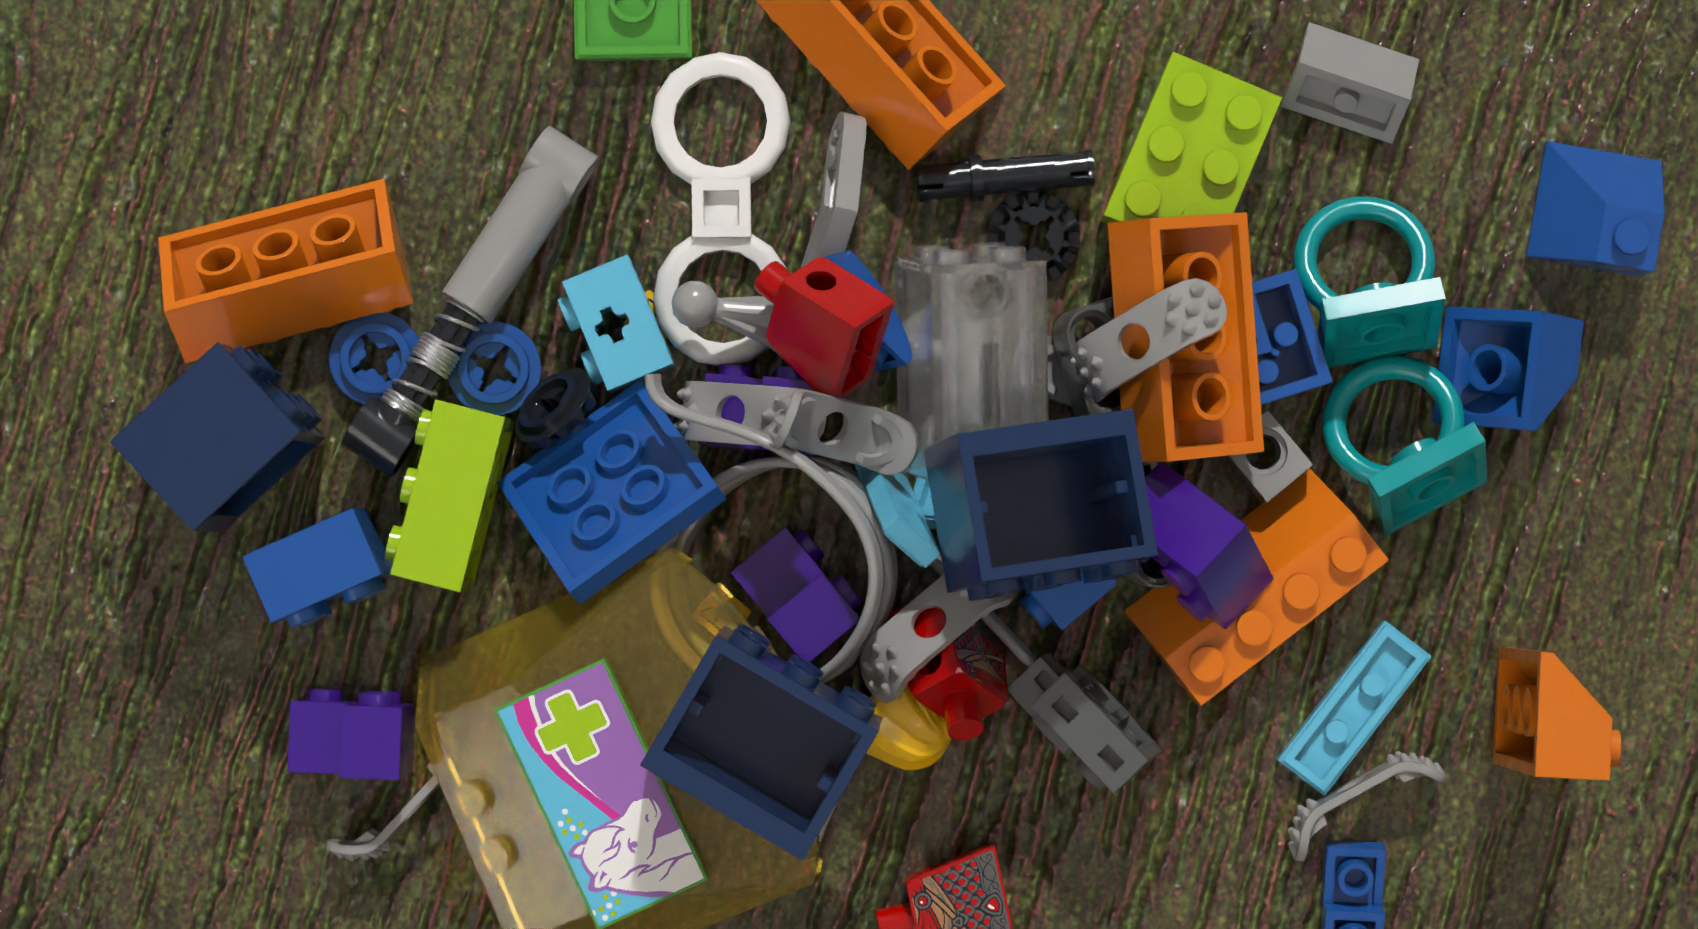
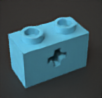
M628 254L562 281L567 296L559 298L558 302L571 332L581 328L590 350L580 354L589 376L596 384L604 382L607 391L614 393L633 385L640 379L645 380L646 374H659L676 366ZM611 311L619 319L628 317L630 323L622 328L624 339L616 343L608 334L600 336L598 330L606 325L604 314Z

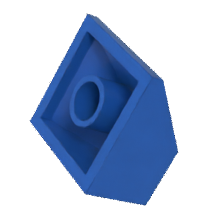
M1549 141L1544 142L1525 257L1636 277L1655 272L1665 214L1662 161Z
M1446 307L1439 371L1451 382L1461 399L1465 415V426L1474 421L1477 427L1537 431L1577 380L1584 321L1544 311ZM1435 401L1432 423L1441 424L1440 411Z

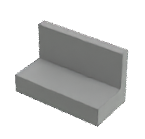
M1308 22L1299 58L1284 92L1281 107L1392 144L1411 101L1419 59Z

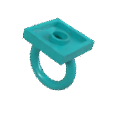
M1368 196L1341 199L1316 212L1305 224L1297 238L1294 248L1293 266L1298 271L1306 298L1320 311L1318 337L1328 368L1436 348L1446 298L1440 277L1433 278L1435 272V253L1431 239L1422 223L1402 206L1385 199ZM1354 220L1377 221L1394 229L1407 243L1412 261L1410 274L1405 284L1374 283L1358 288L1351 294L1339 296L1324 283L1317 267L1319 246L1331 230L1343 223Z
M1404 356L1375 358L1351 369L1332 389L1325 404L1322 420L1326 446L1332 458L1344 472L1355 480L1369 485L1373 519L1384 537L1488 482L1486 441L1474 421L1465 426L1464 409L1456 389L1433 366ZM1384 380H1405L1424 388L1436 401L1441 416V428L1438 439L1436 441L1434 438H1426L1407 446L1392 458L1389 466L1374 463L1359 454L1349 440L1346 430L1348 409L1355 397L1368 386Z

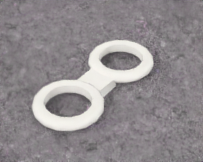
M722 52L694 57L670 73L655 96L651 118V128L657 152L672 173L692 185V235L671 250L657 273L653 301L658 324L674 348L696 362L719 366V364L736 365L750 362L770 348L747 336L741 340L727 343L703 339L692 332L688 326L680 323L674 316L671 304L674 292L679 288L680 280L688 267L707 254L721 251L741 254L755 263L760 271L774 261H778L786 268L773 247L752 234L751 184L770 172L786 148L791 122L785 94L771 73L747 57ZM716 77L736 79L752 88L764 104L767 117L764 139L755 153L739 164L722 168L704 165L689 156L677 139L674 125L677 106L686 92L702 80Z

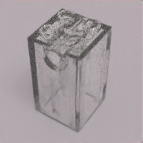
M1000 242L972 243L971 254H968V249H950L949 245L914 246L913 257H895L896 313L903 325L913 353V357L908 365L897 367L898 416L912 424L918 434L919 441L917 456L912 465L904 471L929 481L923 449L958 433L1049 421L1046 260L1027 257L1026 247L1006 246V243Z

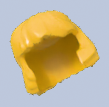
M908 683L900 698L888 703L879 701L874 695L870 697V699L877 703L874 713L882 717L879 732L866 754L904 770L927 768L943 756L952 740L947 732L946 721L915 700L910 693Z

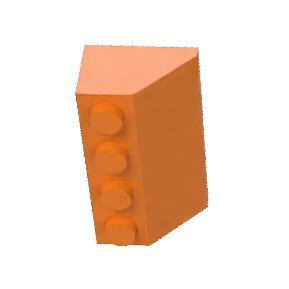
M756 0L767 12L770 19L787 34L804 53L808 61L840 93L849 107L857 112L859 116L866 118L867 125L908 170L943 144L1006 87L1002 80L930 0Z
M384 178L158 237L164 314L185 363L199 360L217 342L234 348L240 344L246 348L262 343L275 342L288 336L319 328H329L349 320L376 313H386L399 307L414 304L408 264Z
M1247 212L1148 218L1107 223L1114 318L1158 292L1193 278L1208 281L1215 286L1223 296L1227 306L1226 321L1216 334L1181 350L1119 387L1121 410L1133 409L1142 462H1170L1264 452ZM1139 324L1128 326L1122 336V346L1129 357L1138 360L1144 357L1149 350L1150 338L1148 332Z
M1310 468L1269 502L1261 503L1240 520L1246 524L1274 579L1226 630L1208 616L1203 622H1200L1190 615L1177 601L1176 597L1180 592L1172 585L1152 588L1123 610L1195 704L1200 706L1205 704L1389 561L1355 515Z
M1498 646L1493 764L1534 777L1610 781V767H1618L1621 757V735L1619 730H1612L1613 718L1554 653Z

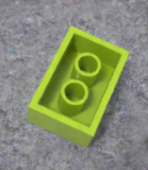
M1172 52L1165 64L1099 221L1107 224L1148 218L1234 213L1282 97L1176 52Z
M436 399L432 411L423 409L415 434V444L423 446L418 468L408 467L400 493V502L408 504L403 526L393 525L385 551V560L393 562L390 575L457 592L473 591L499 490L497 482L502 478L516 421Z

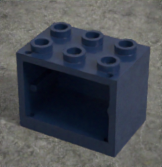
M217 342L119 432L110 443L192 531L223 533L326 437L316 427L323 420L322 417L300 394L297 396L292 392L287 394L276 384L283 375L260 351L255 353L251 348L246 350L240 344L234 348Z
M1133 409L958 433L923 449L947 593L967 590L969 601H977L1023 590L1022 582L1024 581L1026 591L1035 592L1082 581L1080 573L1083 575L1084 584L1120 578L1122 575L1140 572L1138 561L1158 555Z
M741 623L734 630L724 625L714 637L640 766L803 861L878 734L882 717L874 713L877 703L861 692L845 686L842 692L839 693L820 682L824 672L810 662L793 654L789 661L786 662L769 652L767 648L771 641L757 631Z

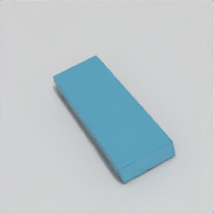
M854 464L883 534L920 567L923 565L926 568L941 553L908 478L902 473L884 475Z
M1382 620L1276 760L1321 795L1325 796L1432 656L1387 621Z

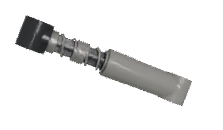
M548 126L541 133L524 159L518 177L444 287L442 293L447 297L444 299L447 304L442 314H434L435 324L430 332H423L422 336H419L418 343L410 351L413 357L405 359L406 369L399 379L391 380L393 389H385L386 392H383V396H380V399L372 396L363 405L346 431L341 446L390 477H393L398 472L416 445L415 434L424 404L430 395L437 396L435 387L441 378L448 379V375H451L450 372L453 371L455 364H458V360H460V357L457 355L458 352H466L463 346L473 330H480L477 323L486 322L491 324L566 207L575 201L585 187L599 162V156L551 126Z

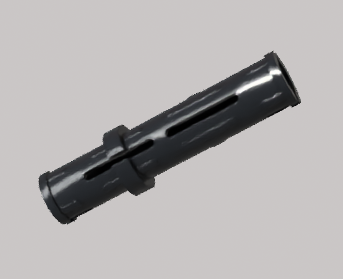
M1091 149L1082 152L982 160L980 154L968 155V161L930 165L916 164L919 202H925V200L970 196L972 202L984 201V195L1084 186L1088 188L1094 187L1095 175L1091 172L1095 170L1093 153Z

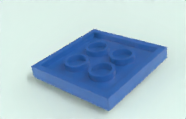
M641 379L585 418V424L577 425L572 430L571 438H560L554 447L550 449L545 447L497 482L564 586L579 605L727 499L665 412L657 407L649 398L646 386Z

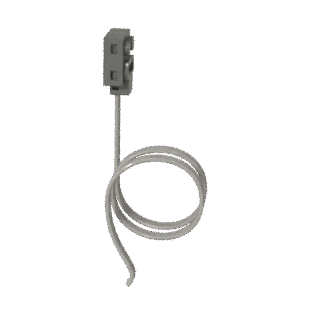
M646 374L645 386L649 398L664 412L695 424L749 440L781 456L748 461L725 470L712 478L725 496L745 481L766 471L781 467L800 469L837 502L853 523L862 541L867 559L868 590L859 622L849 640L834 658L820 669L824 672L820 682L826 683L841 675L860 660L862 650L867 641L887 622L894 604L898 581V563L894 543L883 534L859 474L836 461L817 456H805L787 446L782 445L780 450L770 447L772 441L769 435L761 431L679 405L664 392L661 374ZM710 512L658 548L651 571V600L659 628L671 649L693 673L710 644L699 631L691 615L685 592V570L692 542ZM672 551L673 555L671 559L669 573V593L671 598V604L673 612L675 614V618L678 622L681 631L683 632L685 638L690 643L692 648L697 652V654L691 649V647L688 645V643L685 641L680 631L678 630L669 607L667 596V573ZM939 555L930 563V566L942 576L944 570L942 558ZM993 611L986 617H981L984 623L1028 668L1007 688L1008 692L1032 716L1036 726L1063 754L1069 755L1073 751L1080 758L1076 763V767L1095 788L1101 790L1107 786L1114 794L1129 783L1164 750L1083 664L1070 672L1066 671L1050 653L1037 658Z

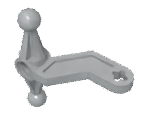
M841 111L834 121L826 152L821 205L801 267L817 257L822 258L845 252L859 206L867 127L866 118L863 116ZM689 281L681 285L674 292L671 303L672 310L680 323L688 327H702L714 320L777 352L768 343L766 337L774 305L764 296L720 298L717 297V294L710 285L701 281ZM915 331L908 334L907 337L913 357L908 365L901 367L906 373L915 377H925L934 373L940 367L944 356L942 344L935 335L926 331ZM777 352V354H778L786 363H788V362Z

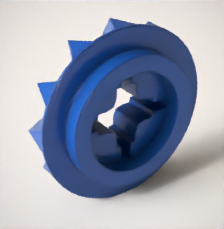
M376 313L349 320L339 329L330 348L329 364L336 384L347 396L357 402L365 404L372 396L380 399V396H383V392H386L385 389H393L391 380L399 379L406 369L405 359L413 357L410 351L418 343L419 336L404 320L389 313ZM366 336H368L371 343H375L381 350L393 349L399 346L400 349L395 351L393 356L386 361L389 369L387 371L390 377L389 381L383 375H380L376 369H368L366 371L362 369L355 372L354 369L360 367L362 362L369 357L366 349L368 345L364 339Z
M503 322L478 324L480 330H473L463 345L466 352H458L457 354L460 360H458V364H455L453 371L450 372L451 375H448L450 386L456 397L468 408L495 415H504L517 411L521 408L528 394L540 381L542 366L537 347L528 335L513 325ZM506 346L510 347L505 355L507 359L504 366L507 370L511 371L510 375L517 378L515 384L509 380L505 382L501 379H496L491 386L488 385L484 392L480 391L485 383L483 379L486 372L483 368L479 367L480 363L472 359L473 356L476 354L481 358L487 357L494 360L499 353H503Z

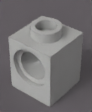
M1268 410L1261 412L1263 436L1268 438L1275 447L1276 455L1273 463L1266 469H1258L1248 462L1246 454L1222 456L1260 503L1269 502L1313 465Z

